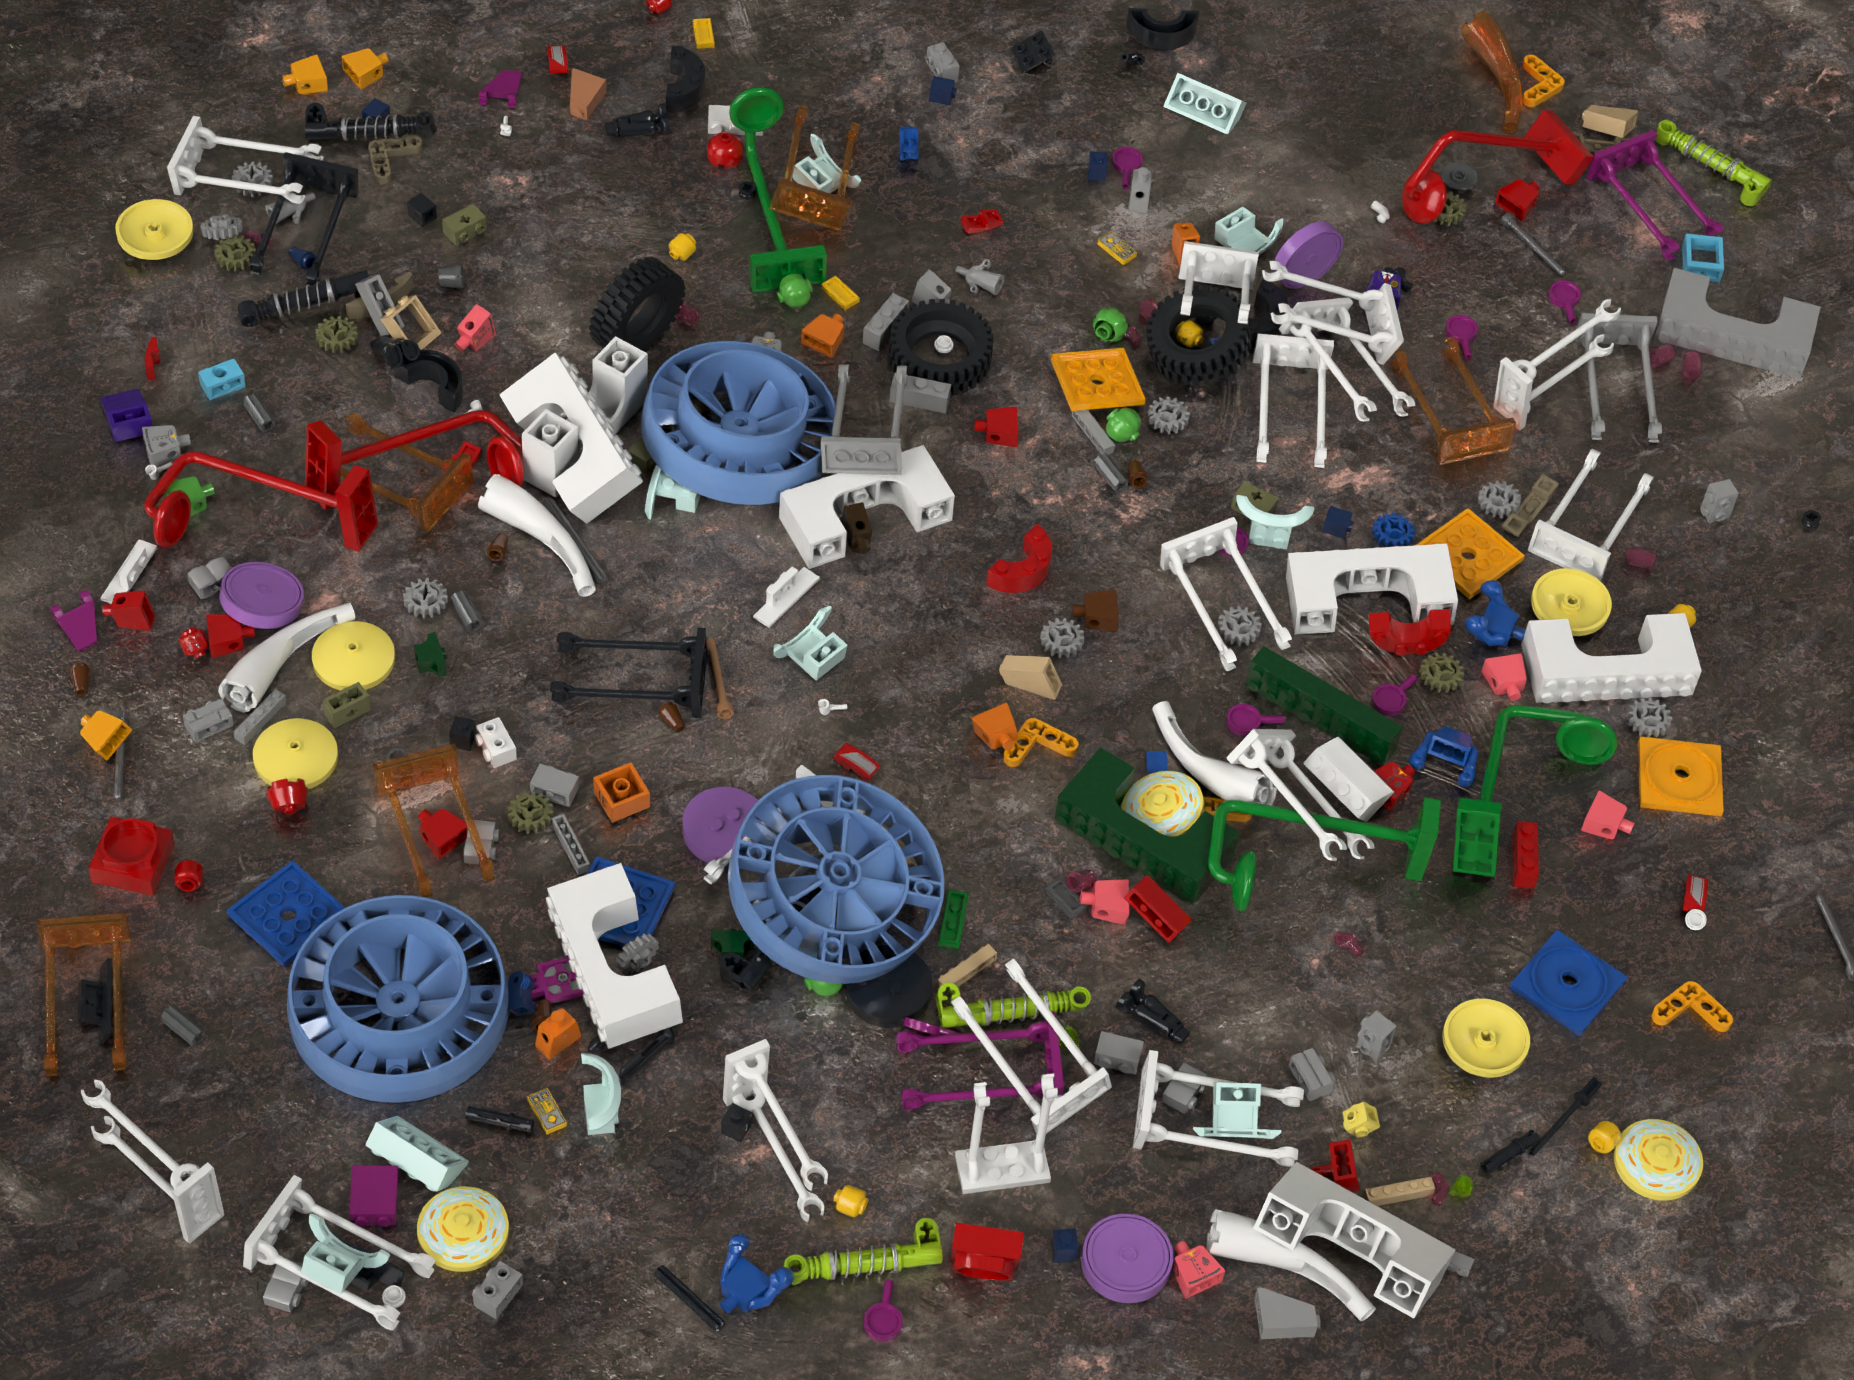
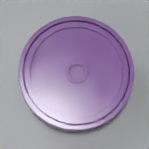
M1319 221L1309 224L1297 231L1286 241L1278 252L1275 261L1285 266L1290 273L1318 280L1334 265L1340 256L1343 248V237L1329 222ZM1287 279L1280 280L1290 289L1306 286Z
M247 562L236 565L226 572L222 579L219 598L225 612L236 621L255 628L271 629L288 625L298 617L302 607L304 590L300 581L291 572L280 566L265 562Z
M733 787L711 788L696 795L689 802L683 814V838L688 849L696 857L707 863L722 858L733 848L735 838L742 823L758 800L750 793Z
M1135 1214L1108 1216L1096 1223L1085 1238L1081 1255L1082 1270L1088 1283L1100 1295L1121 1303L1142 1302L1158 1294L1166 1285L1173 1265L1172 1245L1165 1232L1157 1224L1145 1217Z

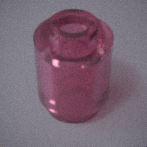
M1152 298L1143 300L1139 305V313L1148 320L1149 317H1152V310H1158V303Z
M684 300L683 305L679 306L681 309L680 313L675 314V316L686 325L695 324L699 320L700 312L687 300Z
M1662 344L1649 350L1651 366L1657 368L1670 362L1675 356L1674 348L1670 344Z
M1695 351L1684 354L1683 374L1689 380L1699 378L1702 373L1701 354Z
M1632 546L1631 549L1628 548L1625 560H1628V565L1645 569L1648 567L1652 568L1656 553L1650 549Z
M1089 869L1072 872L1066 879V886L1074 893L1089 891L1093 889L1094 883L1097 881L1096 876Z

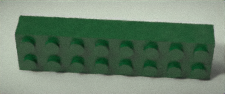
M1265 646L1251 660L1245 686L1249 687L1252 691L1278 704L1286 711L1317 727L1320 731L1334 738L1340 737L1354 751L1365 755L1373 762L1382 766L1396 752L1403 728L1401 725Z

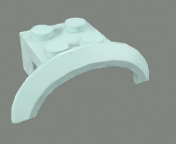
M811 134V144L818 158L813 161L808 156L794 166L793 179L816 202L842 185L849 188L859 186L861 177L859 175L850 176L840 169L826 152L822 139L815 134Z
M1241 207L1215 222L1214 239L1224 247L1259 252L1260 255L1280 235L1283 227V218L1275 222L1269 237H1266L1255 228V215L1246 208Z
M656 464L648 488L645 513L648 519L651 520L656 495L676 499V509L695 513L701 495L674 481Z
M1236 496V503L1239 509L1251 520L1249 544L1287 549L1292 527L1301 525L1309 520L1314 511V507L1305 505L1297 513L1275 515L1255 508L1249 502L1247 496Z
M832 607L821 608L811 623L789 642L783 645L775 644L773 655L776 658L789 656L816 681L845 658L847 644L834 632L826 637L819 631L831 613Z
M581 1053L582 1064L592 1065L602 1071V1084L583 1085L588 1135L615 1133V1124H619L618 1109L621 1102V1086L618 1075L605 1059L594 1054Z
M1214 1082L1212 1127H1193V1130L1199 1136L1274 1139L1281 1133V1130L1257 1129L1258 1106H1260L1261 1084Z
M315 1214L309 1215L311 1230L319 1242L316 1241L304 1257L301 1274L341 1295L362 1267L376 1268L388 1261L390 1254L387 1251L381 1249L379 1252L366 1253L349 1247L329 1231L324 1218Z

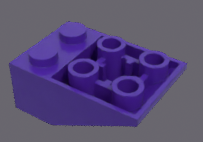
M139 389L100 398L114 442L143 436L142 427L152 426L147 404Z

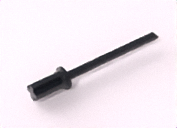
M1593 1077L1580 1092L1574 1093L1576 1101L1530 1150L1529 1155L1535 1156L1580 1105H1589V1099L1602 1086V1083L1597 1078Z

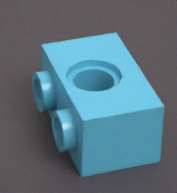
M235 359L224 361L198 372L200 386L209 400L246 387L244 373Z

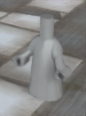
M313 192L306 194L303 202L300 204L292 203L285 198L276 224L295 213L292 216L293 222L299 224L301 212L305 209L307 202L315 199V194ZM275 203L266 205L265 207L269 218L272 214Z
M988 259L970 269L957 266L955 270L956 273L965 276V280L970 285V291L973 294L978 293L979 289L977 286L993 295H997L1005 279L1003 274L983 270L991 266V262Z

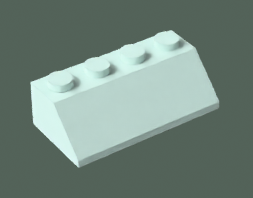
M1177 73L1163 107L1225 134H1229L1239 121L1247 102Z
M399 1116L376 1122L365 1145L372 1149L373 1154L386 1158L392 1166H398V1168L403 1169L409 1177L420 1180L431 1191H440L448 1188L469 1162Z

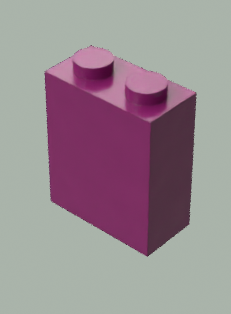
M352 1166L350 1222L360 1227L367 1225H379L382 1227L397 1225L398 1166Z

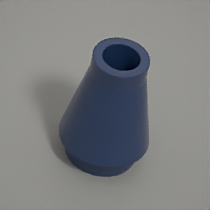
M295 246L289 250V256L302 269H308L313 266L315 260L314 253Z

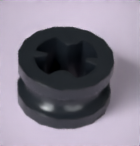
M744 181L739 185V196L742 199L749 200L755 196L756 187L754 183Z
M1808 510L1803 515L1802 524L1808 529H1815L1819 526L1821 516L1816 511Z

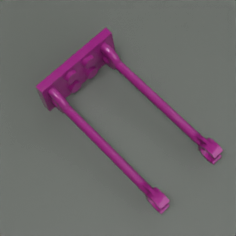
M1651 130L1596 152L1586 177L1590 182L1598 178L1606 183L1611 182L1660 242L1662 255L1666 260L1670 261L1677 258L1672 252L1680 249L1678 243L1660 232L1615 177V173L1626 167L1629 168L1641 161L1648 165H1655L1703 223L1706 236L1718 237L1716 234L1724 231L1719 222L1708 218L1660 161L1657 147L1654 144L1657 134L1654 130Z
M1047 1020L1034 1023L1027 1029L985 1032L990 1040L1028 1038L1033 1042H1045L1046 1074L1054 1073V1088H1058V1095H1064L1059 1039L1057 1033ZM905 1031L897 1033V1050L900 1053H908L923 1045L980 1040L975 1033L923 1037L913 1032ZM1041 1080L1033 1086H1025L1031 1095L1043 1099ZM1015 1087L986 1089V1097L989 1096L990 1098L1020 1096ZM911 1088L902 1090V1108L905 1110L917 1109L928 1102L975 1099L974 1090L925 1093Z

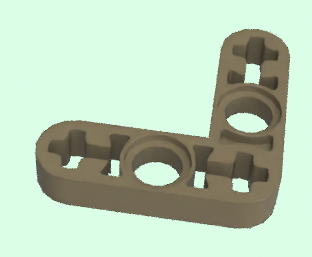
M411 135L371 141L368 147L375 182L380 185L388 184L391 181L388 157L419 153L422 150V139L419 136ZM393 145H399V146H400V147L397 148V149L391 148V146H393ZM378 160L384 161L383 164H376L375 162ZM380 171L384 172V176H381Z

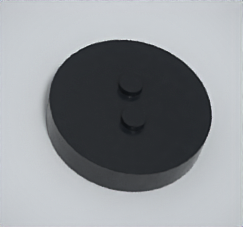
M889 945L877 946L886 960L897 956ZM868 949L860 953L863 964L874 963ZM913 953L898 967L880 977L864 982L845 984L846 999L852 1011L863 1021L883 1028L904 1026L905 1017L917 1020L926 1011L931 1000L932 975L927 964L916 953Z

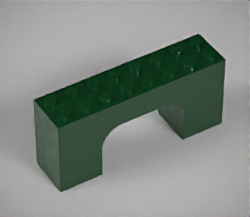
M1100 747L1058 795L1055 820L1060 825L1073 830L1078 836L1089 840L1094 846L1102 848L1112 857L1123 861L1131 869L1139 871L1144 876L1148 875L1165 890L1179 896L1181 900L1194 905L1215 880L1208 868L1214 816L1204 811L1191 828L1179 836H1166L1149 827L1119 807L1127 791L1132 786L1135 768ZM1228 824L1225 826L1220 863L1223 869L1235 856L1240 834L1239 831Z

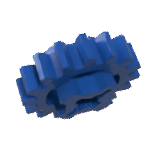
M1392 512V515L1389 516L1388 513H1384V517L1379 515L1378 519L1374 521L1372 529L1373 539L1379 540L1378 545L1384 544L1385 547L1409 546L1410 542L1412 543L1414 539V523H1408V517L1403 519V514L1396 516L1395 512Z

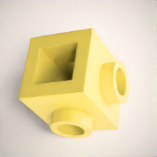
M1364 1101L1354 1104L1342 1112L1345 1130L1358 1138L1365 1137L1370 1132L1380 1128L1376 1108Z

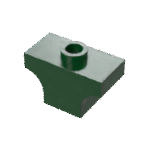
M436 632L429 633L425 642L414 645L415 660L419 672H433L438 678L447 676L444 660L447 659L445 648L440 647Z
M711 930V949L718 951L721 956L726 953H735L743 958L747 951L754 949V942L744 930Z

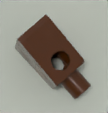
M1108 590L1086 593L1083 605H1072V616L1084 617V627L1088 629L1117 632L1119 621L1117 591Z

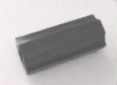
M255 393L246 396L243 400L244 406L259 429L265 433L273 430L276 426V420L260 396Z
M1108 454L1099 455L1094 460L1095 468L1115 492L1118 493L1128 486L1129 480Z
M463 590L454 593L451 596V603L466 629L470 632L479 630L483 626V619L468 593Z
M171 1005L168 1009L164 1010L161 1016L162 1022L191 1046H197L203 1041L206 1036V1030L179 1008Z

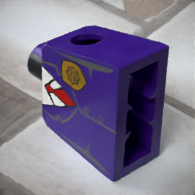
M1389 267L1384 268L1383 272L1375 271L1366 287V291L1379 290L1384 283L1391 285L1398 311L1401 298V277L1394 274V270Z

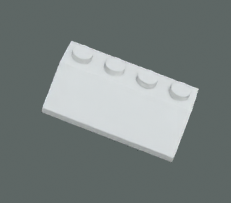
M1336 737L1316 748L1303 763L1358 819L1365 822L1394 793L1340 737Z

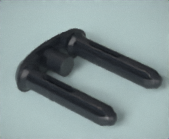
M669 1027L658 1031L660 1034L621 1068L619 1077L623 1080L632 1077L668 1043L673 1044L675 1041L673 1029ZM597 1035L590 1041L588 1046L589 1052L600 1051L606 1045V1042H601L599 1035Z

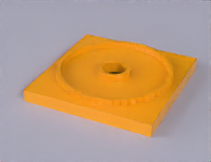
M1124 348L1051 354L1050 360L1071 411L1145 405V396ZM1098 380L1101 381L1103 384H1095L1092 381Z
M1469 508L1416 544L1448 545L1455 587L1468 599L1481 592L1480 588L1483 582L1499 579L1521 563L1525 557L1523 553ZM1471 553L1475 558L1466 559L1461 554Z
M1639 737V799L1641 808L1722 816L1724 810L1721 745ZM1675 770H1684L1688 777L1681 778L1677 776Z

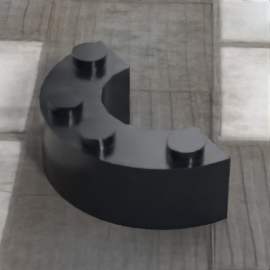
M1128 8L1126 25L1130 35L1140 44L1152 50L1172 51L1185 46L1194 38L1199 11L1181 10V15L1177 19L1162 22L1153 19L1146 9Z
M672 46L670 74L677 75L682 80L667 84L666 111L679 112L693 107L701 100L705 91V67L702 60L692 51L683 46Z
M1262 279L1257 290L1254 307L1259 309L1264 316L1253 319L1248 318L1252 334L1251 348H1255L1258 334L1282 335L1279 330L1282 324L1274 323L1271 313L1284 315L1285 312L1280 313L1278 304L1288 305L1283 292L1272 282Z
M422 349L416 360L411 361L403 356L401 366L393 368L394 376L408 385L418 380L436 382L439 385V404L452 412H455L460 406L463 398L462 373L458 364L444 353Z

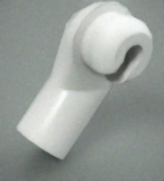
M1374 201L1371 208L1379 213L1377 220L1384 224L1390 218L1389 211L1381 203Z

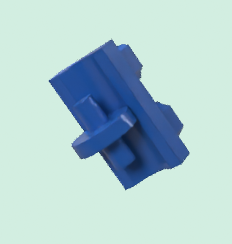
M902 126L899 129L900 161L918 159V127Z

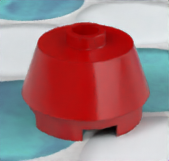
M298 778L297 782H288V779H281L272 782V787L267 786L268 793L266 797L275 812L294 814L305 808L309 790L306 787L305 780Z

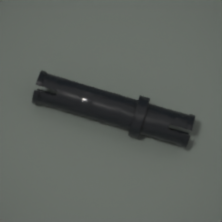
M468 1106L466 1111V1120L505 1127L509 1131H512V1129L528 1133L533 1131L534 1119L515 1116V1113L504 1114Z
M1531 1129L1520 1138H1514L1508 1146L1480 1163L1482 1171L1489 1175L1515 1156L1524 1154L1527 1148L1540 1141L1539 1135Z

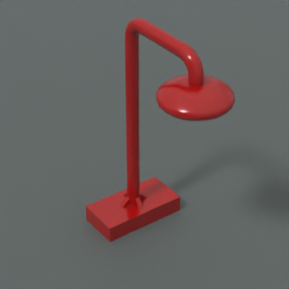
M1544 109L1524 138L1451 130L1435 142L1416 171L1407 179L1402 191V206L1408 218L1418 224L1431 223L1439 217L1446 203V186L1441 176L1430 168L1446 146L1454 141L1535 150L1562 182L1567 185H1574L1594 159V156L1553 110Z
M477 410L342 453V441L319 420L307 424L305 486L335 495V491L340 486L342 465L476 422H486L502 435L492 438L487 446V462L491 475L499 474L522 487L524 480L522 438L495 413ZM319 503L325 510L334 508V507H331V506H328V505Z
M192 451L180 455L173 462L144 502L145 512L154 519L153 533L155 541L164 549L175 546L183 537L190 520L191 502L189 496L184 491L176 490L168 494L158 508L156 505L182 470L192 463L202 464L338 508L346 548L359 552L378 526L369 469L357 465L353 466L335 491V495L210 454Z

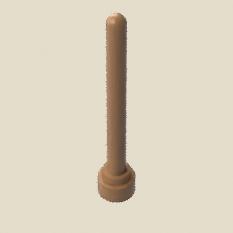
M709 638L707 645L719 699L716 708L717 715L720 719H729L734 715L733 706L727 701L715 640Z

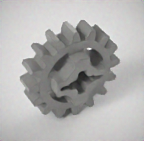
M254 161L251 162V165L245 162L243 167L238 165V170H233L232 180L272 186V171L268 170L267 165L262 167L261 162L257 165L254 164ZM237 188L238 193L243 191V196H246L248 193L251 197L255 193L261 196V192Z
M228 214L212 216L210 220H205L200 226L203 237L213 238L214 240L226 239V237L232 238L233 235H239L238 232H242L243 229L242 220L239 217H230Z
M1167 396L1166 400H1163L1160 397L1159 402L1154 400L1153 404L1149 406L1147 415L1149 424H1154L1153 429L1160 428V433L1164 430L1168 434L1171 431L1178 433V429L1184 430V427L1188 425L1190 416L1188 406L1183 407L1184 402L1178 403L1177 398L1170 400V397Z
M1496 480L1495 484L1488 482V487L1482 486V490L1479 491L1478 504H1481V510L1486 509L1485 514L1493 513L1492 517L1494 518L1496 515L1503 518L1504 514L1509 517L1511 512L1516 513L1517 508L1520 507L1521 495L1518 494V489H1513V484L1507 486L1506 481L1500 484Z
M426 578L425 582H422L421 579H418L417 584L411 582V588H405L406 593H403L404 606L408 607L409 613L414 611L415 617L422 614L424 619L426 615L433 618V613L441 614L440 609H446V603H448L447 589H443L442 583L437 585V580L429 582V578Z
M1240 606L1237 607V610L1230 607L1229 612L1223 610V614L1219 616L1217 624L1219 635H1224V641L1231 640V645L1234 642H1237L1238 646H1241L1242 642L1249 645V641L1255 642L1256 637H1259L1261 629L1260 617H1254L1255 612L1249 613L1247 607L1244 610H1241Z
M1055 618V623L1048 621V626H1043L1040 636L1041 646H1045L1044 651L1050 650L1051 656L1056 653L1059 658L1062 655L1069 658L1070 653L1076 655L1077 650L1081 651L1084 644V631L1080 630L1079 624L1074 626V621L1071 620L1068 623L1066 618L1063 621Z
M1641 698L1640 702L1635 700L1633 706L1630 705L1626 719L1629 720L1628 726H1634L1633 732L1637 730L1640 732L1639 736L1646 734L1647 737L1654 735L1655 738H1658L1659 733L1665 735L1666 730L1668 731L1670 728L1672 717L1669 715L1671 711L1665 710L1666 704L1659 705V700L1652 702L1651 698L1648 701Z
M643 934L641 938L637 936L634 941H630L622 948L624 951L618 954L620 958L616 960V966L625 975L628 973L632 975L634 971L639 972L640 968H645L652 962L651 957L657 954L656 950L659 949V942L651 934Z

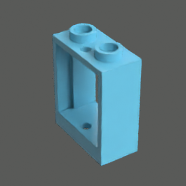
M1686 233L1682 244L1683 270L1708 276L1710 281L1720 282L1724 272L1723 237ZM1691 249L1716 252V263L1692 261Z

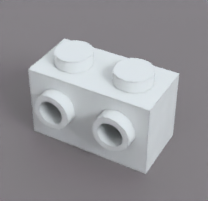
M499 717L476 725V735H474L478 747L481 746L483 748V756L486 762L490 761L493 768L517 760L516 747Z

